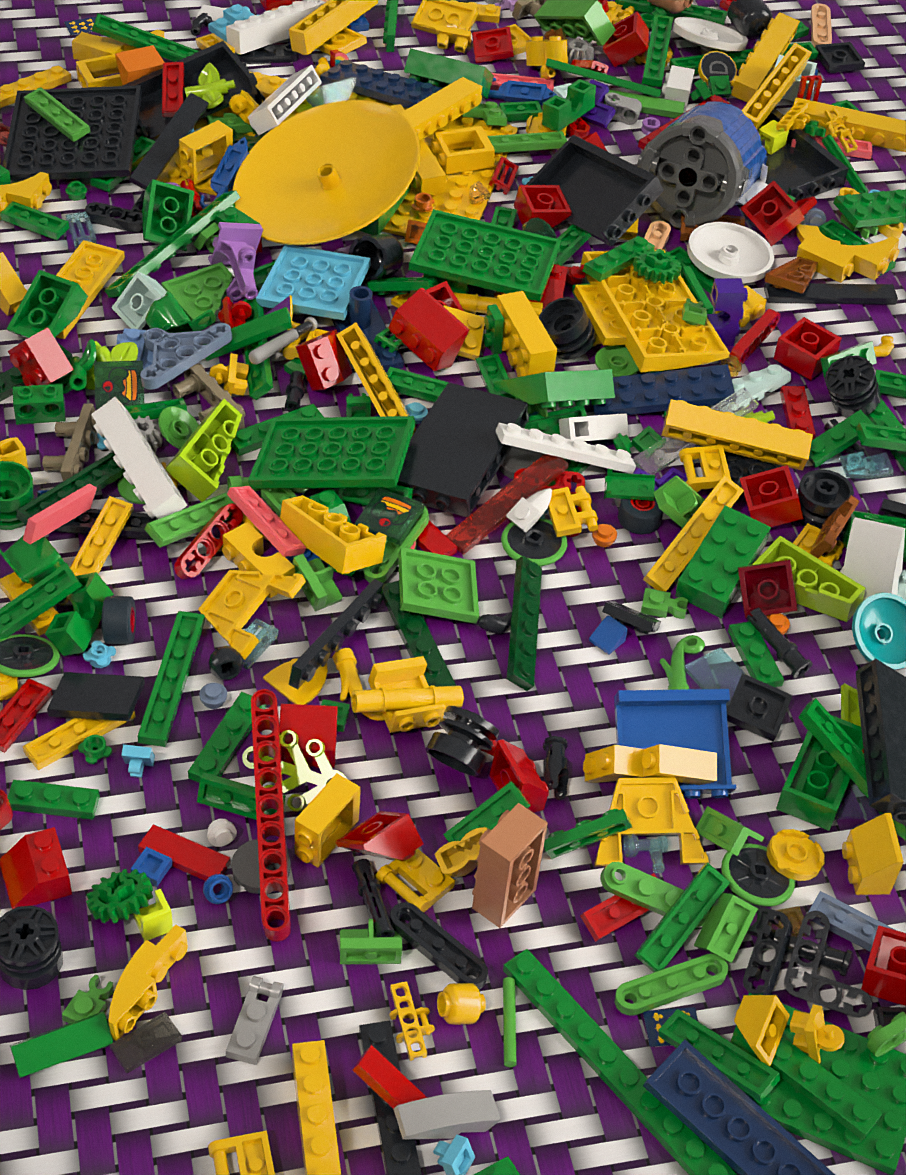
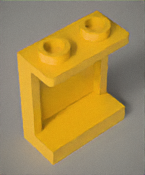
M424 656L373 664L368 683L371 690L385 688V690L429 688L424 677L427 663ZM442 703L406 710H386L382 715L390 733L397 731L406 732L414 728L438 725L440 719L444 716L446 707Z

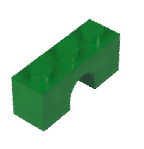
M579 79L568 86L566 99L555 95L543 103L542 125L559 132L595 107L596 85Z
M97 572L76 576L82 586L67 596L73 604L74 611L55 614L45 633L47 638L63 656L85 652L102 618L105 597L114 595Z

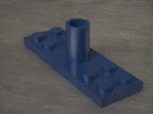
M362 282L361 286L353 287L349 292V311L345 320L332 318L331 320L338 333L357 323L368 339L385 372L390 367L402 369L404 361L398 350L391 353L389 352L390 347L385 349L381 347L383 342H374L376 335L386 329V326L372 300V290Z

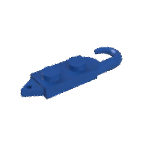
M508 80V82H504L499 87L498 91L490 90L488 97L504 99V101L508 102L539 101V104L543 105L545 101L557 94L547 88V84Z
M245 137L233 146L229 145L210 180L211 188L217 193L215 199L224 192L232 190L239 167L249 154ZM204 195L200 196L202 209L209 205L204 203Z

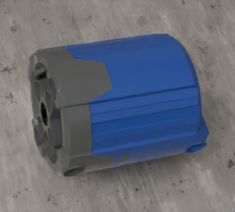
M715 101L707 102L685 112L645 146L639 156L637 166L656 175L664 189L660 196L650 205L660 216V219L674 227L680 228L682 212L685 216V227L694 228L695 225L701 226L711 223L725 214L729 208H732L751 188L761 174L762 164L766 165L767 150L762 146L760 134L751 119L742 110L733 105ZM684 168H692L697 173V182L691 187L683 186L680 183L679 173Z

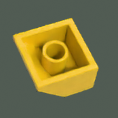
M884 813L850 830L846 842L842 844V855L844 859L848 860L849 865L848 880L850 884H853L856 895L890 894L904 863L891 813Z

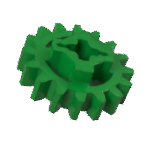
M650 248L649 251L642 249L641 252H637L632 265L634 266L633 270L638 272V276H645L646 281L650 279L653 283L660 281L662 284H665V281L673 283V279L678 280L682 266L680 265L681 261L676 260L677 256H670V252L664 253V250L661 249L654 251L653 248Z
M123 869L119 873L112 872L111 877L108 879L100 878L102 883L99 885H92L93 892L87 893L88 900L86 903L95 920L100 918L102 923H105L112 919L113 923H117L119 919L129 920V915L132 913L140 914V907H148L147 900L153 899V887L145 872L139 874L138 870L134 869L131 873H128L127 869Z

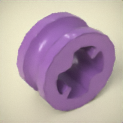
M653 117L643 119L642 133L648 135L660 127V121Z

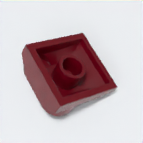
M790 559L738 567L745 619L748 615L753 616L750 612L756 608H760L765 615L797 611Z

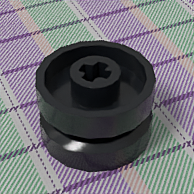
M818 469L805 474L800 481L797 491L803 519L798 521L804 526L808 523L821 529L824 521L851 495H854L852 484L847 478L831 470Z

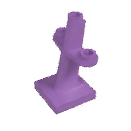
M219 222L220 232L218 237H214L212 244L214 247L213 255H209L208 260L210 264L222 262L224 265H231L235 278L226 290L227 296L234 301L242 297H246L249 300L254 299L258 295L253 271L256 250L263 228L261 224Z

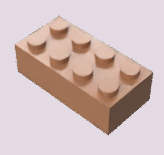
M520 803L511 811L506 810L499 818L498 824L492 830H486L479 840L480 851L476 859L478 866L474 875L476 882L472 891V895H474L472 909L499 928L536 891L548 825L545 820Z

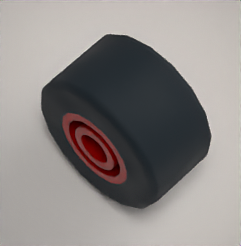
M655 496L654 501L621 499L618 520L626 530L642 535L650 534L660 527L663 511L659 509Z
M105 597L102 608V635L105 643H133L136 630V608L133 597Z

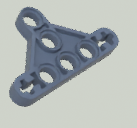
M218 323L205 331L168 333L159 328L146 330L143 334L144 343L147 349L153 351V363L140 373L142 386L146 389H157L228 344L232 340L230 325Z

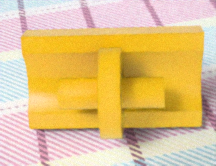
M455 19L454 24H447L446 27L437 25L438 48L447 49L449 43H454L455 51L465 53L467 46L471 47V31H466V27L460 26V20Z
M241 90L240 94L232 96L229 101L231 110L237 113L245 123L250 125L248 116L259 106L247 92Z
M233 353L230 354L227 367L223 364L214 365L210 369L209 376L214 377L219 385L224 383L223 390L228 391L230 396L231 394L244 396L247 388L246 377L249 365L237 362L238 355Z
M813 1004L810 1013L794 1010L790 1022V1030L795 1033L793 1045L804 1053H808L809 1057L818 1064L821 1062L820 1049L836 1051L844 1044L843 1031L838 1026L825 1025L822 1006Z

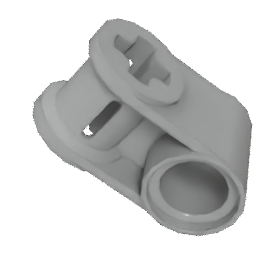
M613 92L605 95L606 105L614 107L616 111L611 120L629 125L637 122L642 110V104L639 100Z

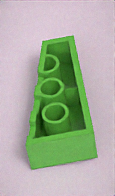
M547 0L534 15L543 31L548 32L551 29L558 30L562 28L570 38L582 37L583 40H588V43L592 40L597 41L596 43L599 46H603L616 31L598 0Z

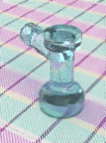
M626 834L624 836L623 850L626 857H635L639 851H650L654 873L665 871L662 853H666L668 850V841L665 835L658 836L657 839H638L634 834Z

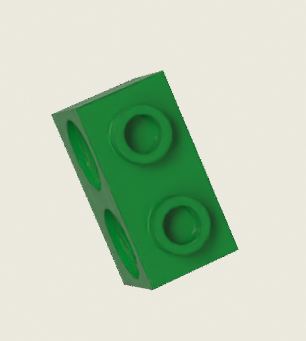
M63 384L13 387V407L16 425L65 422Z

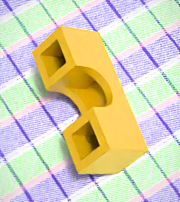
M249 522L223 535L222 552L225 558L229 561L231 560L239 570L259 571L261 575H272L273 572L283 573L284 576H293L295 573V566L286 557H283L280 552L272 556L261 557L264 554L263 536ZM271 591L268 597L272 598L279 593Z

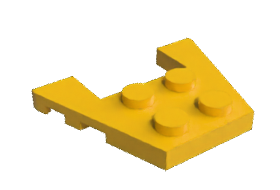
M229 570L198 610L201 614L205 615V619L222 638L237 650L245 660L259 643L256 635L242 630L244 625L271 591L293 599L306 580L302 574L294 573L293 576H284L283 573L273 572L272 575H261L259 571Z
M676 777L619 778L617 780L609 810L624 809L630 819L632 828L600 841L595 859V867L607 866L612 862H622L621 836L678 835L681 865L709 863L708 856L700 843L698 831L694 828L689 816V809Z

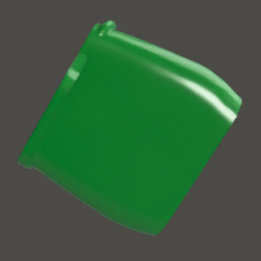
M166 292L163 298L155 300L145 317V321L150 329L159 328L168 333L202 331L217 319L210 309L191 321L171 292ZM210 317L206 323L199 325L203 318Z
M22 536L5 552H2L0 549L1 556L24 583L32 585L37 584L66 564L45 536L31 545L25 542Z

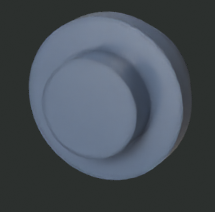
M818 208L810 209L805 215L806 225L820 226L826 222L825 213Z
M219 683L206 684L200 690V700L207 708H220L227 699V690Z

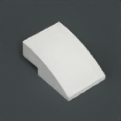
M855 517L847 545L843 574L866 588L863 600L871 595L882 592L897 595L898 579L902 573L905 528Z

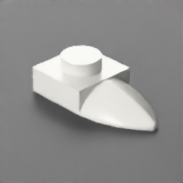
M549 488L538 491L527 499L522 497L508 512L506 517L523 532L527 533L548 508L552 490Z

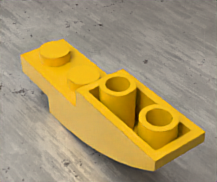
M175 925L157 945L146 940L125 967L115 988L109 1011L108 1022L112 1039L116 1042L124 1033H128L133 1029L137 1019L145 1010L148 1011L154 1006L158 997L156 982L162 981L168 969L175 961L181 960L186 954L188 945L185 929Z

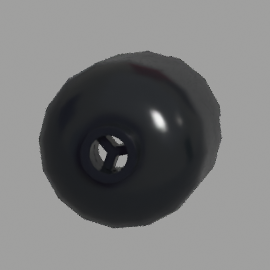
M733 0L728 8L727 16L731 24L750 40L760 39L764 29L768 30V24L771 18H773L771 10L763 0Z
M389 234L366 235L357 238L351 244L348 253L349 255L370 258L371 266L364 281L390 276L399 271L404 261V250L397 238Z

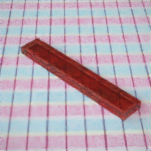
M549 454L542 455L474 511L469 518L467 517L445 536L464 555L507 519L506 515L522 497L527 499L536 492L541 491L568 468V462L561 457Z

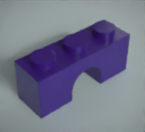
M714 278L711 292L714 311L721 312L707 314V318L725 346H734L735 337L739 336V320L743 319L744 314L743 302H746L748 297L747 288H744L741 278Z

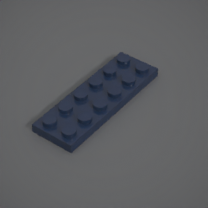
M342 60L339 64L329 68L328 71L320 75L321 82L395 105L401 104L406 108L412 107L441 90L440 87L433 86L431 83H422L414 78L401 77L399 74L384 72L382 69L370 68L365 64L353 63L350 60Z
M728 364L613 377L615 398L605 399L606 404L592 405L594 416L632 415L667 411L671 399L676 401L683 400L688 404L696 406H711L735 403L736 395Z
M686 1040L671 1053L643 1085L739 1175H835Z

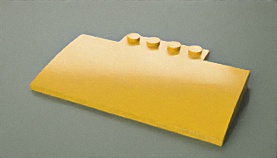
M608 251L583 252L580 266ZM630 265L600 282L586 274L585 276L590 284L575 285L574 294L578 301L582 303L603 346L625 345L640 372L686 368L729 357V351L708 318L705 325H690L685 320H682V309L686 299H691L693 303L698 302L681 275L678 276V280L673 279V283L665 281V284H662L660 281L653 283L650 279L646 281L645 276H638V272L633 270L634 266Z

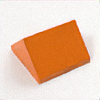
M154 45L115 53L122 85L163 68V63H165Z

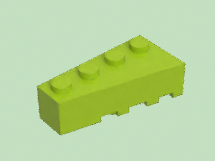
M225 399L209 412L165 468L173 478L201 502L205 501L218 489L220 483L218 480L224 471V463L230 453V445L235 438L242 414Z
M779 536L752 564L756 565L790 559L796 604L847 622L854 615L858 605L863 601L866 589L864 586L782 536Z

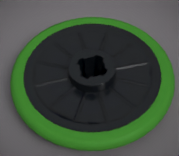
M539 518L527 533L511 522L506 526L501 537L502 546L512 559L516 561L521 556H525L539 566L556 562L564 555L567 548L566 536L557 537L552 521L545 518Z
M19 634L0 639V673L12 677L39 676L51 671L59 662V650L52 642L45 638Z
M744 844L738 856L727 851L723 857L721 865L722 874L730 882L729 888L743 900L759 906H776L787 901L792 895L795 880L780 874L770 864L767 857V847L758 844Z

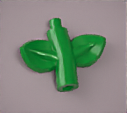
M93 339L87 342L81 358L74 356L69 360L74 370L51 383L63 384L64 394L72 389L82 390L87 384V371L92 368L96 359V345Z

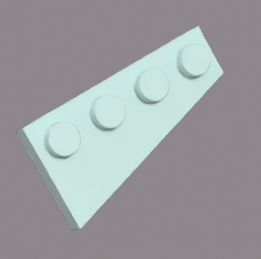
M774 364L765 369L753 371L746 376L734 378L732 383L736 402L711 406L721 412L735 414L737 409L744 410L749 407L750 401L754 399L759 401L764 398L765 392H773L790 382L791 372L785 370L780 365Z

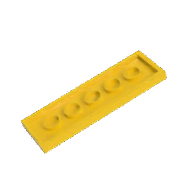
M85 240L78 246L56 276L78 283L88 298L79 315L56 337L66 338L125 259L124 251Z

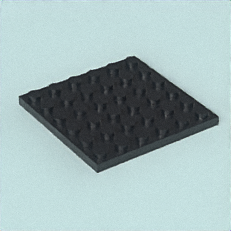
M141 85L44 89L89 125L91 132L74 142L25 103L24 96L35 90L17 91L2 166L9 170L10 181H23L35 176L39 172L49 174V180L131 176L142 97Z

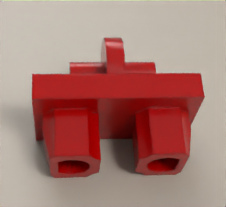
M226 296L222 300L223 309L218 313V318L222 323L230 325L232 329L246 323V319L250 317L252 309L249 303L238 301L234 304L230 297Z

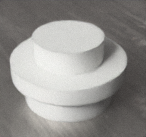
M217 819L209 825L207 838L213 846L222 847L235 839L237 831L232 822L226 819Z

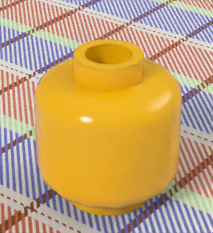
M472 983L448 984L443 989V992L439 993L437 998L439 1015L448 1024L452 1025L474 1024L479 1019L481 1013L484 1012L486 1006L484 995L480 994L477 986Z

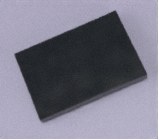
M64 672L47 708L48 715L51 717L130 721L145 685L144 677Z

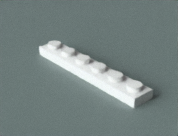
M499 423L496 428V434L502 444L633 474L636 468L631 455L622 449L615 451L601 444L595 446L587 444L580 439L569 440L559 434H544L538 429L532 428L528 430L513 423L508 425Z

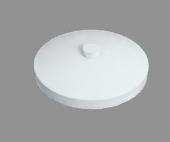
M676 18L672 27L673 31L679 36L707 51H711V49L718 51H742L746 48L748 42L746 36L730 27L698 18Z
M711 222L703 224L691 233L687 245L689 258L694 265L714 278H741L743 283L755 282L764 278L766 273L770 272L774 261L772 247L761 235L747 227L734 223Z

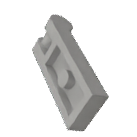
M252 977L247 996L226 1049L227 1058L257 1065L282 996L283 983L274 981L271 984L263 982V978ZM259 994L269 996L268 1001L257 1000Z

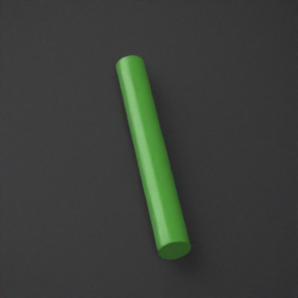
M511 977L503 979L504 1066L506 1067L517 1065L515 979Z

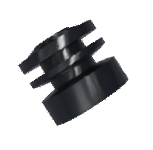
M565 297L550 302L539 315L540 321L557 348L556 356L560 359L578 358L588 352L596 341V331L582 303L576 298Z
M846 356L830 365L826 371L825 383L835 411L846 418L859 410H862L866 416L873 412L880 403L881 391L872 364L866 358L860 356Z
M447 706L444 711L446 718H442L439 721L440 727L447 734L434 732L426 747V751L433 758L452 769L470 776H479L487 758L478 748L491 750L494 745L490 740H496L500 732L493 724L472 711L456 706Z
M21 906L6 912L0 917V975L2 979L10 986L22 990L38 989L49 984L59 974L63 965V951L56 920L48 911L35 906Z

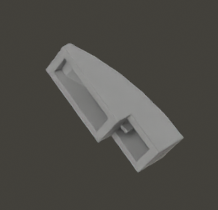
M491 1090L438 1095L397 1105L394 1108L402 1139H452L461 1132H486L501 1120Z

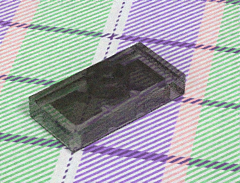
M163 1012L110 1044V1050L128 1074L182 1041V1035L166 1012Z

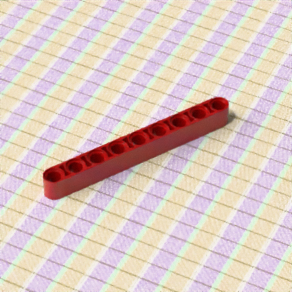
M261 689L256 691L251 697L261 918L265 936L271 941L279 942L286 939L291 931L279 711L277 698L273 691ZM265 704L270 705V707L267 709L259 708L260 706ZM264 730L272 731V733L268 735L260 734ZM265 756L274 757L270 761L261 760ZM267 782L275 783L271 788L263 787ZM267 809L277 810V812L272 815L264 814V812ZM269 836L279 837L277 841L272 843L265 841ZM272 863L281 865L277 870L266 869ZM273 891H279L282 893V895L276 899H271L267 897ZM279 919L284 921L280 927L272 928L269 926L273 920Z

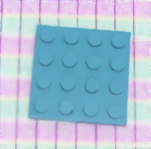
M285 244L259 291L256 302L262 307L274 308L288 296H292V312L345 320L349 311V292L353 287L361 286L371 266L370 258Z

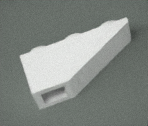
M627 414L559 419L560 435L565 439H580L582 441L614 439L618 433L629 437Z

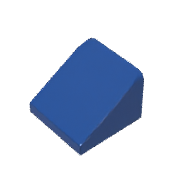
M608 615L590 636L589 641L610 655L626 641L628 629Z

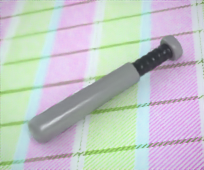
M308 317L298 327L292 328L249 353L250 362L257 365L297 340L305 332L314 331L318 326L317 321L313 317Z

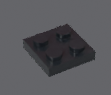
M851 42L815 45V49L818 52L817 57L828 73L864 69L865 62Z
M742 673L727 708V721L774 742L793 695Z

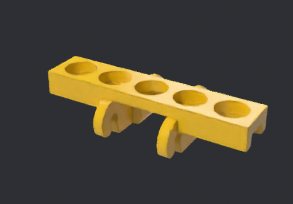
M797 101L776 124V129L784 128V131L804 129L805 124L810 122V116L803 114L808 108V102Z
M833 107L831 110L826 109L824 114L829 122H826L824 125L825 129H829L830 135L833 138L838 137L846 153L857 150L858 146L852 137V134L855 132L854 127L850 131L843 124L848 119V116L845 114L842 118L836 107ZM830 113H834L836 117H832Z
M407 981L391 984L390 991L395 1010L390 1012V1019L395 1020L398 1015L403 1031L396 1036V1041L401 1043L403 1042L402 1039H404L410 1061L420 1056L426 1058L427 1050L422 1035H430L435 1030L434 1025H429L427 1019L430 1010L426 1007L414 1008ZM403 988L405 996H398L396 990ZM406 1001L408 1007L400 1008L399 1004ZM418 1018H421L423 1026L419 1025ZM403 1019H414V1022L411 1024H407L403 1021ZM413 1043L419 1044V1052L412 1051L411 1045Z

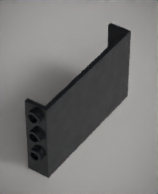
M224 41L177 61L184 63V101L187 98L185 87L198 85V77L208 63H211L217 69L220 80H234L236 88L229 89V93L223 94V102L214 108L206 109L200 119L229 107V101L232 96L240 94L241 90L247 92L250 96L257 94L255 85L258 83L255 75L249 73L244 62L241 63L236 52L233 53ZM163 68L123 85H141L142 97L136 133L138 138L143 136L151 140L158 139L173 118L162 116Z
M774 108L759 128L772 120L779 122L784 115ZM789 130L786 145L772 155L768 153L766 155V166H768L766 184L769 185L774 180L786 194L796 198V203L798 200L814 197L844 185L849 168L803 130ZM792 139L796 141L795 148L791 147Z
M572 135L526 184L559 185L572 211L571 216L564 221L611 247L664 191L656 175L575 135Z
M448 382L411 438L397 485L413 488L411 502L469 518L512 448L511 445L500 442L496 434L498 424L508 425L513 423L524 428L529 421L528 403Z
M875 658L855 671L869 806L883 814L891 813L892 819L906 826V677Z

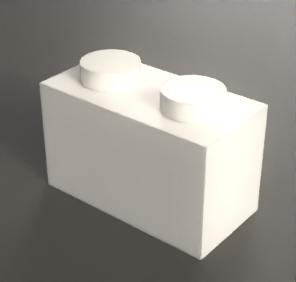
M671 66L670 73L665 75L661 95L665 96L664 99L685 102L684 107L687 108L695 69Z

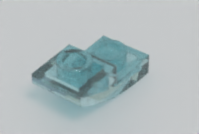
M862 451L839 457L846 477L874 479L893 476V467L886 452L865 457Z

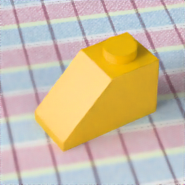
M744 995L736 1012L734 1022L760 1061L770 1067L790 1015L776 995Z

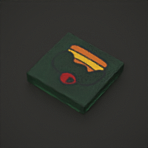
M143 361L94 362L96 410L114 397L124 407L145 404L144 387L142 386L140 376L143 370Z
M378 488L355 522V525L357 526L359 523H362L369 527L368 532L374 535L380 532L387 535V541L401 545L423 512L424 503Z

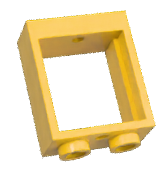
M115 54L76 61L77 79L82 88L123 86L120 74L93 78L119 73Z
M217 120L179 139L181 176L185 179H191L194 185L213 176L229 145L233 146V129ZM213 142V155L196 163V150Z
M482 126L434 133V141L431 142L432 153L436 154L438 163L443 167L446 174L492 168L494 166L495 149ZM473 146L475 149L450 153L449 151L450 149Z
M336 773L295 819V854L300 860L305 863H311L319 868L337 847L335 841L350 832L358 823L360 786Z

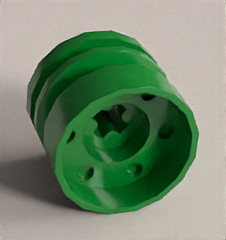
M0 461V530H12L24 526L25 524L16 518L17 510L34 500L33 477L30 471L22 464L13 461Z

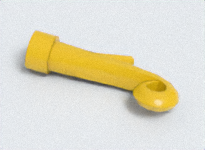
M350 648L340 649L332 657L336 669L340 673V700L342 702L346 700L348 692L351 696L353 690H363L356 668L357 660ZM362 712L363 715L371 720H384L381 712Z

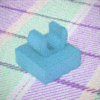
M123 744L121 756L125 764H129L128 772L130 777L142 778L144 766L153 767L155 754L152 748Z
M457 1134L451 1144L439 1141L433 1151L434 1154L440 1156L437 1162L443 1166L446 1175H465L475 1159L468 1138Z

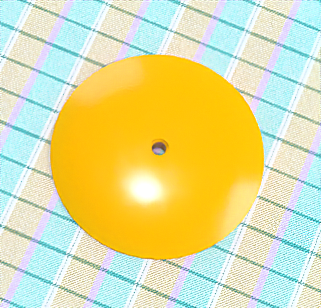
M337 101L302 111L270 130L249 151V154L241 163L234 181L233 191L236 190L241 197L234 203L235 208L261 224L263 228L261 238L275 243L310 245L349 235L385 214L410 186L420 161V142L417 132L412 123L402 113L390 106L373 101Z

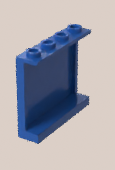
M729 689L618 690L614 696L617 745L646 749L661 744L717 753V781L704 785L678 782L685 799L700 798L701 794H711L712 798H726L728 793L737 789L736 784H732L726 711V703L730 700Z

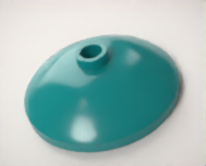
M883 592L867 597L858 605L852 621V632L857 648L869 662L876 658L894 670L905 668L906 600L896 594Z

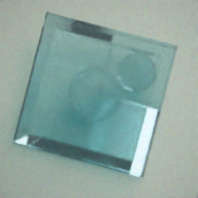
M356 77L321 86L314 90L306 100L312 107L349 100L357 81Z

